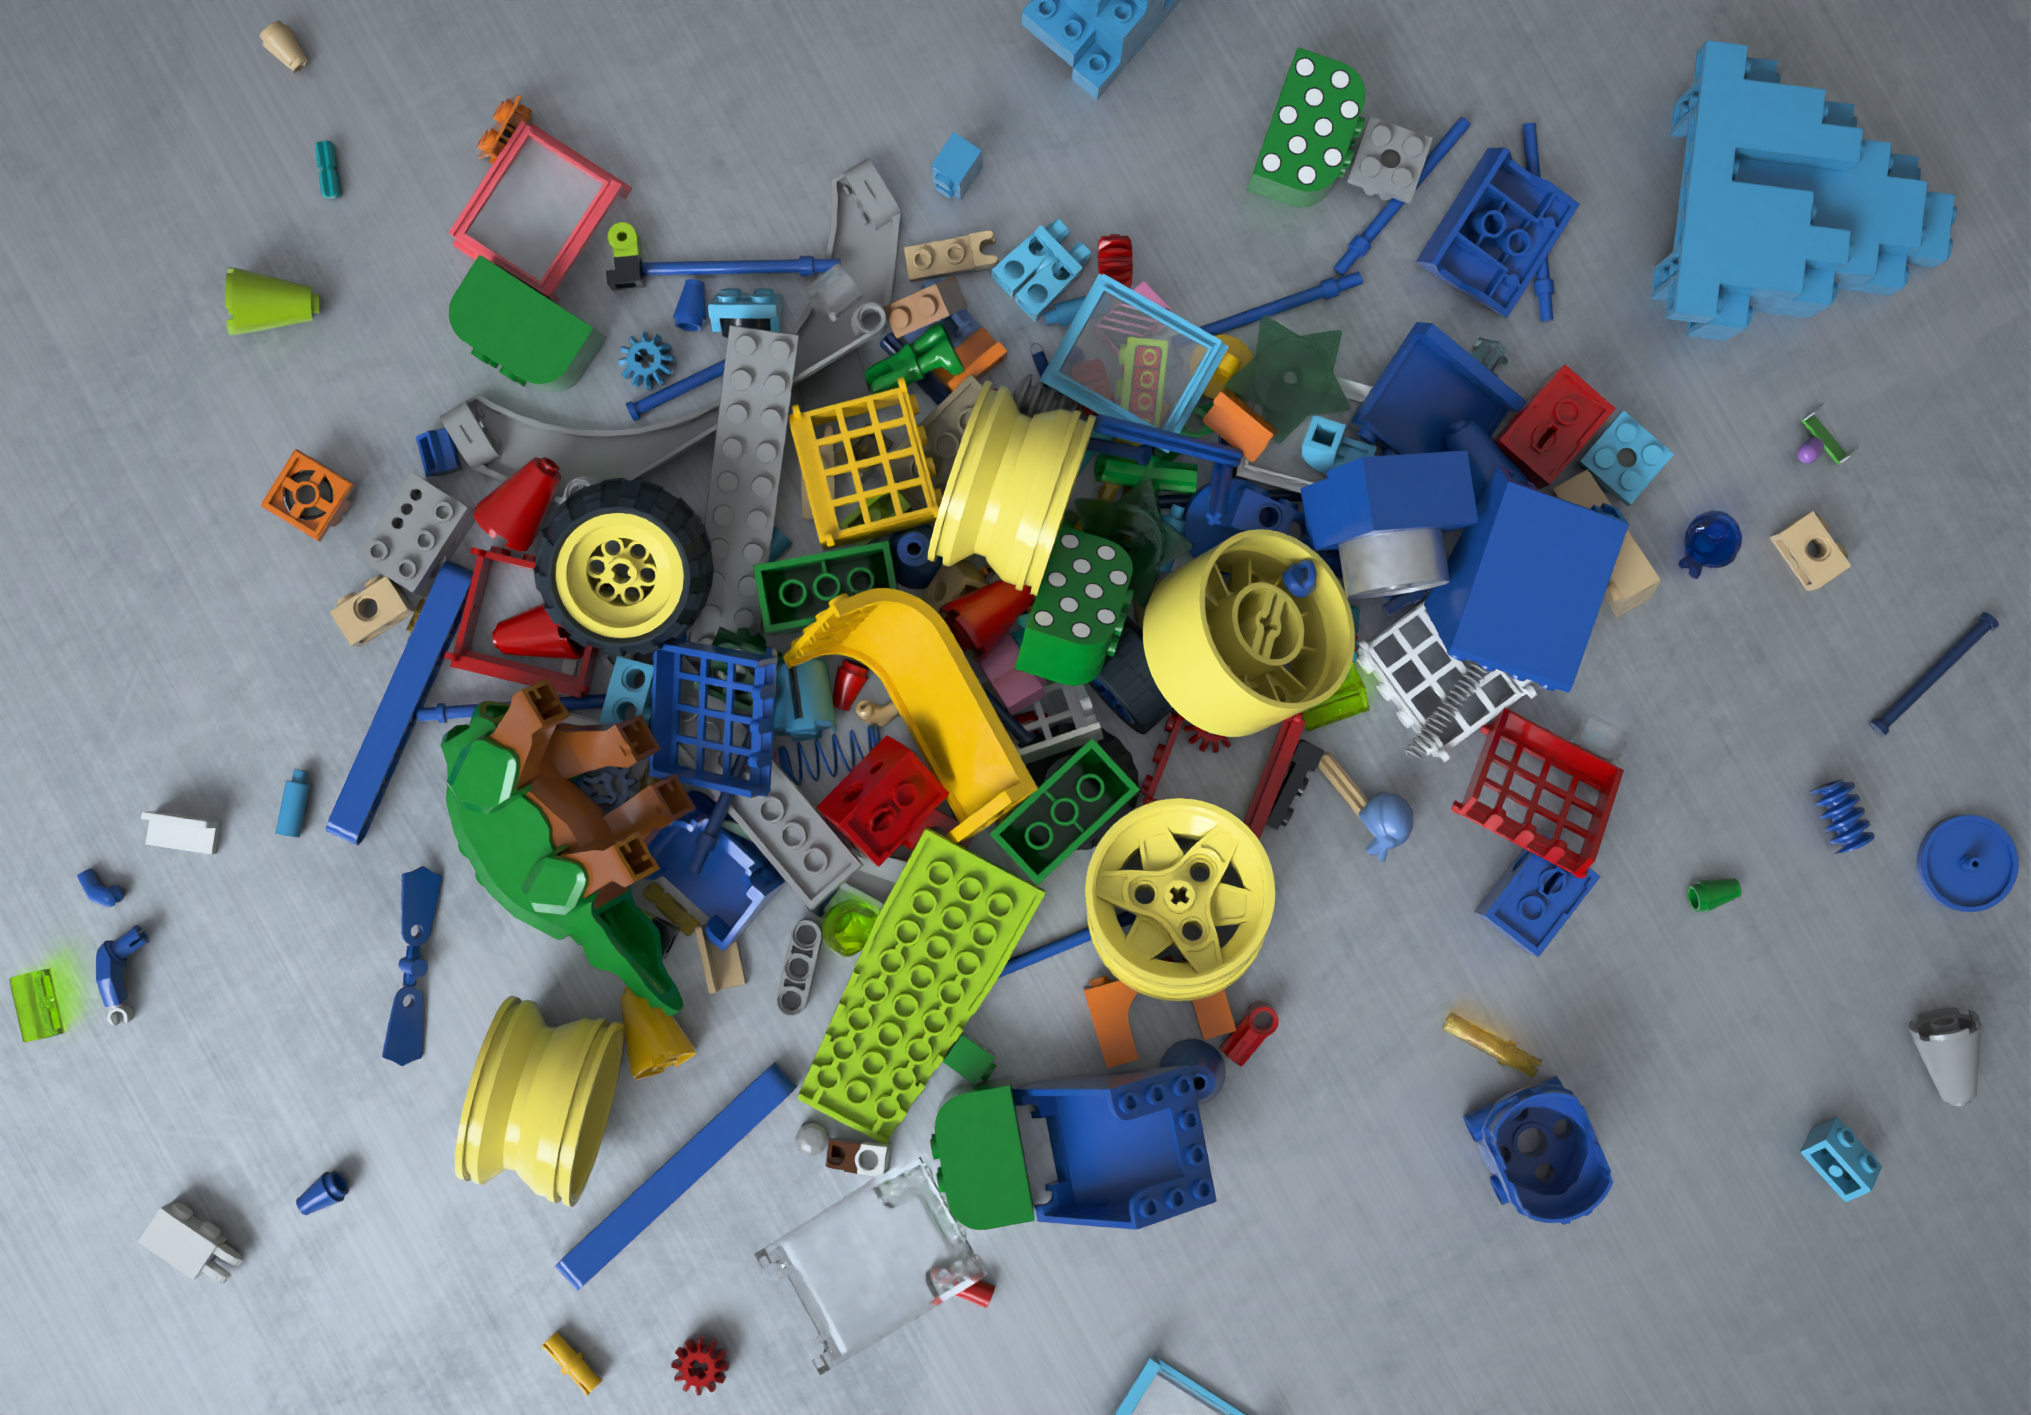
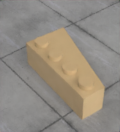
M1588 469L1554 487L1551 492L1552 496L1589 509L1593 505L1601 507L1602 503L1611 505ZM1628 529L1604 595L1616 618L1650 600L1661 581Z

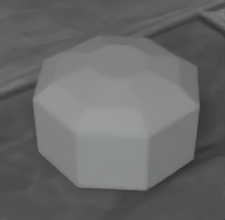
M815 1121L801 1125L795 1137L798 1150L808 1156L822 1153L829 1140L826 1127Z

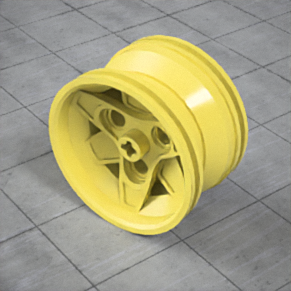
M986 380L970 415L947 482L932 533L927 559L935 562L938 556L943 557L942 564L950 567L973 553L984 556L987 563L1004 582L1016 585L1015 589L1020 591L1023 590L1024 585L1032 587L1030 594L1037 596L1078 477L1096 416L1089 415L1088 420L1085 421L1080 419L1081 411L1074 410V412H1070L1060 408L1035 414L1032 418L1020 414L1008 387L1001 385L999 390L995 391L993 390L994 383Z
M1183 798L1159 800L1143 805L1119 819L1105 833L1092 855L1085 885L1089 933L1093 945L1105 966L1116 978L1131 989L1154 999L1175 1002L1193 1001L1212 996L1236 982L1252 965L1263 945L1275 905V880L1268 855L1256 835L1247 825L1230 812L1216 805ZM1174 838H1185L1198 842L1184 855ZM1140 851L1143 871L1122 870L1126 863ZM1229 863L1236 871L1242 888L1221 883ZM1201 867L1208 872L1209 878L1206 881L1197 882L1191 878L1190 872L1194 868ZM1141 889H1147L1153 893L1154 900L1148 904H1141L1136 900L1135 894ZM1181 898L1185 900V902H1178L1177 905L1173 903V900L1179 901ZM1114 906L1137 916L1127 936L1118 923ZM1194 925L1201 930L1202 935L1199 939L1191 941L1183 936V929L1186 926ZM1239 925L1233 937L1220 949L1215 927ZM1174 944L1188 963L1167 962L1156 959V957Z
M515 996L507 997L496 1012L487 1031L467 1090L456 1143L455 1172L457 1178L464 1181L472 1179L474 1183L484 1185L509 1169L516 1171L518 1176L536 1195L547 1197L549 1202L559 1203L562 1200L565 1206H575L591 1175L608 1123L623 1057L624 1024L614 1021L610 1025L609 1020L605 1018H598L597 1020L583 1018L553 1028L547 1026L536 1002L527 999L522 1001L519 997Z

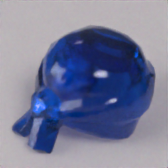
M1712 510L1697 515L1689 523L1685 531L1684 554L1686 557L1679 561V567L1681 569L1689 568L1688 574L1693 579H1698L1703 566L1722 568L1734 562L1742 543V532L1736 520L1723 511Z

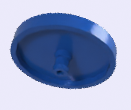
M1232 477L1226 515L1237 489H1248L1249 485L1259 486L1249 480ZM1211 481L1200 487L1192 495L1182 517V520L1187 521L1182 538L1188 552L1194 559L1237 534L1223 528V523L1212 526L1207 523L1205 511ZM1264 508L1259 514V520L1265 527L1271 522V514ZM1220 571L1221 574L1231 575L1229 573Z
M1976 815L1948 817L1935 824L1926 833L1918 849L1917 871L1922 886L1930 897L1949 909L1963 912H1978L1995 906L2009 894L2018 874V854L2013 840L2000 825L1985 817Z

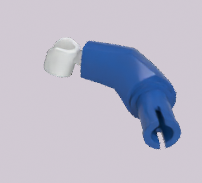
M135 925L115 941H104L96 953V982L104 1006L112 1007L107 1015V1020L112 1025L120 1023L118 1011L123 1014L126 1023L132 1021L134 1017L133 1009L128 1005H122V1003L128 997L124 981L127 957L150 942L145 930L140 934L138 933L142 930V927L139 925Z

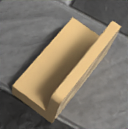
M706 924L695 927L709 994L746 984L747 981L738 940L723 952L718 946L708 940L705 932Z

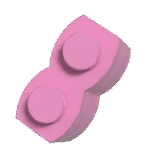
M1007 635L1002 638L988 657L980 663L978 662L1006 710L1011 715H1014L1046 696L1042 686L1047 684L1045 678L1015 669L1020 648L1012 637Z

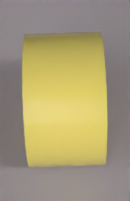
M1256 529L1241 532L1228 538L1174 570L1158 584L1145 610L1143 645L1147 664L1157 687L1169 704L1182 717L1209 733L1226 737H1241L1257 733L1316 706L1331 697L1340 688L1350 670L1355 650V628L1346 594L1327 563L1309 546L1290 535L1273 530ZM1308 559L1316 567V588L1307 597L1301 598L1293 595L1286 588L1282 574L1291 564H1299L1302 560ZM1220 571L1231 574V580L1227 583V586ZM1290 662V671L1288 672L1283 665Z

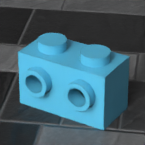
M1837 1116L1811 1128L1800 1151L1844 1202L1872 1191L1882 1169L1875 1155L1864 1147L1856 1138L1854 1132L1849 1127H1846Z

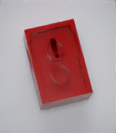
M1564 364L1548 375L1529 397L1521 411L1516 412L1493 441L1520 468L1529 482L1533 483L1537 490H1540L1552 484L1616 408Z
M886 735L816 808L855 850L880 867L950 793L912 750Z

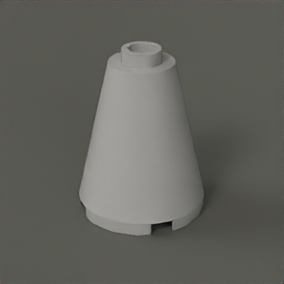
M1945 1008L1925 1012L1919 1015L1920 1021L1914 1024L1913 1020L1909 1022L1910 1035L1941 1099L1949 1102L1952 1106L1969 1104L1977 1096L1980 1018L1972 1010H1968L1969 1015L1960 1014L1959 1008Z

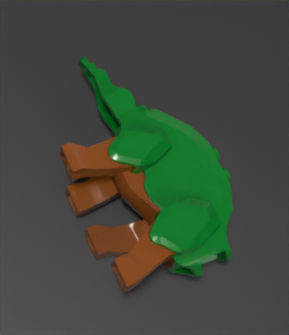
M549 678L518 691L512 696L511 704L494 701L481 702L474 709L470 725L454 726L443 735L440 745L447 763L446 804L453 832L459 842V851L469 859L476 871V880L512 916L555 939L563 940L570 936L578 945L583 946L586 958L596 969L618 975L635 996L647 999L650 1007L661 1008L667 1016H674L683 1008V1000L676 984L664 967L659 929L650 918L637 908L632 897L631 884L660 869L656 860L650 855L647 845L662 828L693 811L696 807L676 773L664 780L649 785L607 815L602 807L572 782L585 772L606 766L629 768L660 751L661 748L642 715L640 714L623 722L580 726L562 723L570 714L561 703Z

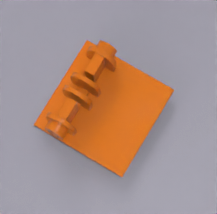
M518 95L511 99L507 98L505 102L501 101L493 115V119L497 121L494 128H490L489 131L486 130L478 142L477 148L481 152L477 158L483 159L490 156L489 163L493 165L505 147V144L498 140L500 139L505 143L509 140L508 137L502 134L503 131L511 135L515 131L507 126V124L515 129L521 120L527 125L532 119L530 117L532 110L522 104L516 108L522 96Z

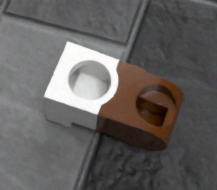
M829 1138L825 1166L844 1170V1172L883 1178L889 1173L893 1143L882 1144L880 1142L858 1141L847 1138Z

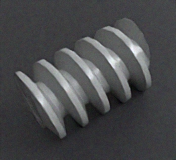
M1028 374L1021 380L1012 394L1020 414L1027 409V416L1032 418L1035 414L1060 408L1074 412L1079 407L1077 401H1074L1069 406L1066 405L1067 396L1064 394L1055 399L1056 390L1054 388L1049 389L1046 393L1043 392L1044 383L1041 381L1032 386V374Z

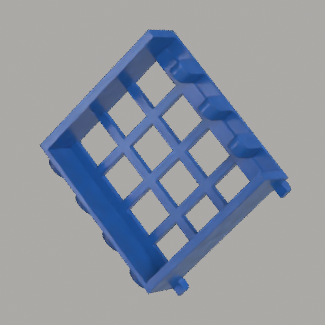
M686 633L681 638L661 643L663 649L653 652L652 717L650 720L651 732L661 750L648 757L650 763L649 776L666 779L676 773L681 783L750 798L758 795L767 796L771 790L777 649L767 647L766 655L686 641ZM683 654L701 658L700 674L682 671ZM709 659L728 663L727 680L709 676ZM736 664L755 668L754 685L736 681ZM682 679L700 682L699 706L681 703ZM708 684L727 688L726 711L707 708ZM735 689L751 692L753 698V717L734 713ZM680 711L698 714L697 737L679 734ZM707 716L725 719L724 743L706 740ZM734 721L750 724V731L752 732L751 748L732 745ZM679 742L697 746L696 769L678 764ZM705 747L724 751L722 774L704 771ZM732 753L749 756V780L731 776Z

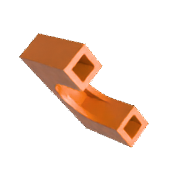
M1172 956L1159 959L1173 963H1188L1185 958L1173 961ZM1107 975L1088 980L1089 986L1083 987L1106 1068L1138 1060V1053L1129 1026L1128 1013L1133 999L1139 992L1131 989L1118 978L1109 980ZM1225 990L1212 996L1191 1001L1201 1037L1204 1040L1236 1031Z

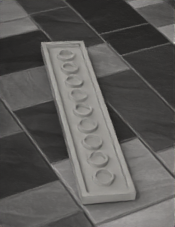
M734 325L729 326L704 528L712 545L713 583L705 608L691 627L690 642L711 645L719 626L734 633L738 629L746 627L752 636H755L760 631L762 613L753 565L769 562L799 335ZM688 655V659L691 662L701 663L700 657Z
M603 652L598 658L612 673L617 656L606 655ZM639 652L626 654L625 657L618 656L654 666L653 652L645 655ZM683 654L682 671L698 674L699 670ZM640 672L635 676L634 685L637 689L645 683L644 672ZM682 679L681 703L699 706V691L692 688L694 681ZM708 695L707 708L726 711V702ZM680 711L679 734L697 737L698 714ZM707 716L706 740L724 743L725 719ZM734 721L732 745L742 746L749 730L744 723ZM679 742L678 753L691 768L696 769L697 746ZM705 747L704 771L722 774L724 751ZM732 753L731 768L738 754ZM773 757L771 790L767 796L758 795L750 798L735 794L728 813L810 910H814L864 866ZM749 765L747 766L746 771H745V773H744L742 779L749 780V777H750V766H749ZM709 789L718 799L721 791Z

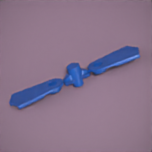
M424 866L402 874L401 935L404 942L410 946H407L406 957L401 958L398 963L399 969L404 972L402 986L405 987L401 988L394 997L382 1052V1058L393 1061L399 1066H404L422 1058L423 995L418 988L413 986H416L418 977L424 976L428 970L427 962L420 959V947L429 939L442 880L441 875L430 871ZM414 925H417L418 933L412 936L411 929ZM407 995H409L411 1001L409 1005L405 1007L403 1005V1000Z

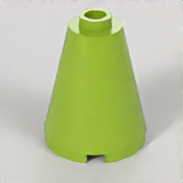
M227 268L225 309H228L229 315H232V319H226L229 335L237 336L313 321L314 314H320V294H313V287L239 268Z

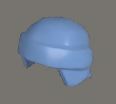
M1380 792L1368 799V803L1358 813L1361 821L1375 836L1374 840L1367 846L1366 852L1370 855L1377 854L1378 859L1382 862L1386 860L1388 850L1406 842L1413 830V810L1404 798L1396 794Z

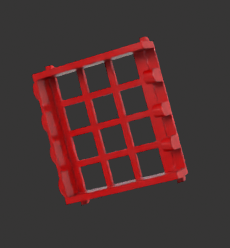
M1504 707L1491 724L1486 723L1481 726V733L1487 737L1462 803L1455 800L1451 810L1572 873L1575 877L1585 878L1589 871L1587 869L1596 861L1624 770ZM1500 739L1515 746L1511 761L1495 754ZM1522 751L1544 761L1539 777L1517 766ZM1492 762L1507 769L1502 785L1487 778ZM1550 766L1572 776L1567 791L1546 781ZM1514 774L1535 784L1531 800L1509 789ZM1579 780L1599 790L1595 806L1574 796ZM1483 785L1499 793L1493 809L1477 801ZM1543 789L1564 799L1559 815L1538 805ZM1506 797L1527 808L1522 824L1506 816V811L1502 808ZM1571 804L1592 814L1588 830L1566 819ZM1534 813L1556 823L1551 839L1536 832V826L1531 824ZM1563 827L1585 838L1580 854L1568 849L1567 843L1560 839Z

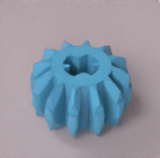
M642 332L641 342H638L634 336L629 337V341L633 345L630 349L626 346H621L620 351L628 356L618 360L620 366L627 367L623 371L622 376L625 379L633 377L632 385L636 388L643 381L647 390H652L653 380H656L660 386L665 385L661 375L663 373L668 376L674 374V371L666 366L676 362V358L673 355H667L671 351L672 346L669 343L661 345L662 337L658 334L651 341L647 332ZM649 354L654 359V362H649L651 366L645 368L640 363V360H645L643 356Z

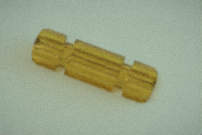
M657 882L650 883L644 889L642 895L650 903L654 902L656 904L655 907L674 925L677 923L679 929L686 936L692 935L695 932V927L700 926V922L692 914L689 916L687 910L669 893L665 894L663 892L664 889Z

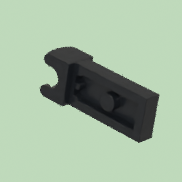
M1303 739L1298 741L1290 761L1293 764L1279 789L1266 826L1274 830H1278L1280 825L1286 827L1294 812L1290 805L1295 795L1301 797L1309 782L1305 775L1308 771L1315 772L1324 754L1323 749Z

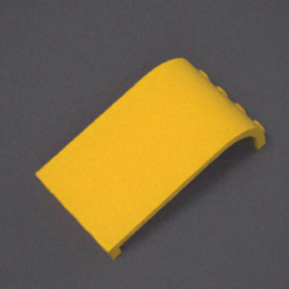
M889 588L870 589L851 597L847 593L841 594L829 601L830 607L815 616L816 622L802 630L804 635L790 643L791 649L783 656L788 669L820 656L835 654L848 656L862 662L879 677L932 774L950 793L946 800L955 814L959 825L947 833L946 836L954 843L959 844L979 834L1038 790L950 628L943 618L920 598L904 591Z

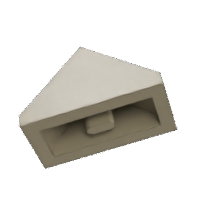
M875 433L850 440L855 461L880 455ZM882 434L886 452H888L894 442ZM845 446L833 458L838 466L849 463ZM878 464L858 469L863 485Z

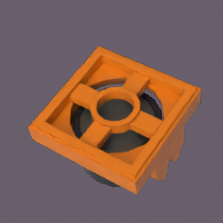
M295 448L260 506L321 542L330 526L335 527L341 523V514L349 510L350 501L347 499L356 484ZM302 470H314V471H304V472L300 473V471H302ZM284 497H285V502H286V504H287V506H288V508H289V511L287 510V508H286V506H285Z

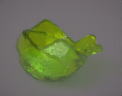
M854 899L837 903L831 907L824 917L822 936L828 948L843 957H850L859 953L865 945L876 920L877 913L863 901Z

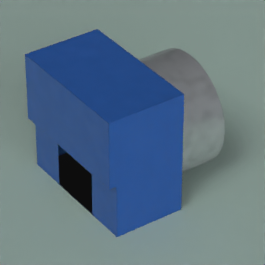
M1467 450L1361 457L1328 470V478L1300 488L1309 547L1315 552L1339 550L1347 599L1391 596L1434 588L1449 583L1450 578L1443 534L1478 523Z

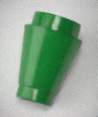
M1735 878L1695 881L1693 885L1687 888V898L1695 912L1702 911L1703 913H1708L1741 896V887Z

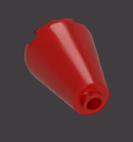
M538 457L533 458L477 503L474 508L476 511L473 513L474 519L493 539L500 535L508 540L504 546L520 552L527 551L534 543L562 477L558 472L560 470L559 466L547 457L542 459Z
M1000 579L945 603L939 608V614L946 613L947 618L944 621L961 649L965 652L970 648L976 654L972 659L980 663L988 657L1017 622V618L1034 601V596L1030 594L1032 587L1024 585L1023 590L1020 591L1015 589L1016 585Z
M545 603L498 622L496 629L492 633L495 647L500 649L505 655L578 660L583 657L585 647L569 638L570 634L560 624H554L543 607Z

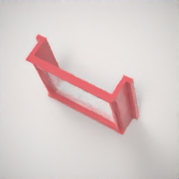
M521 120L448 233L455 238L452 245L474 260L479 255L483 256L558 304L560 298L555 294L558 287L618 195L626 199L632 187L531 123L528 126Z

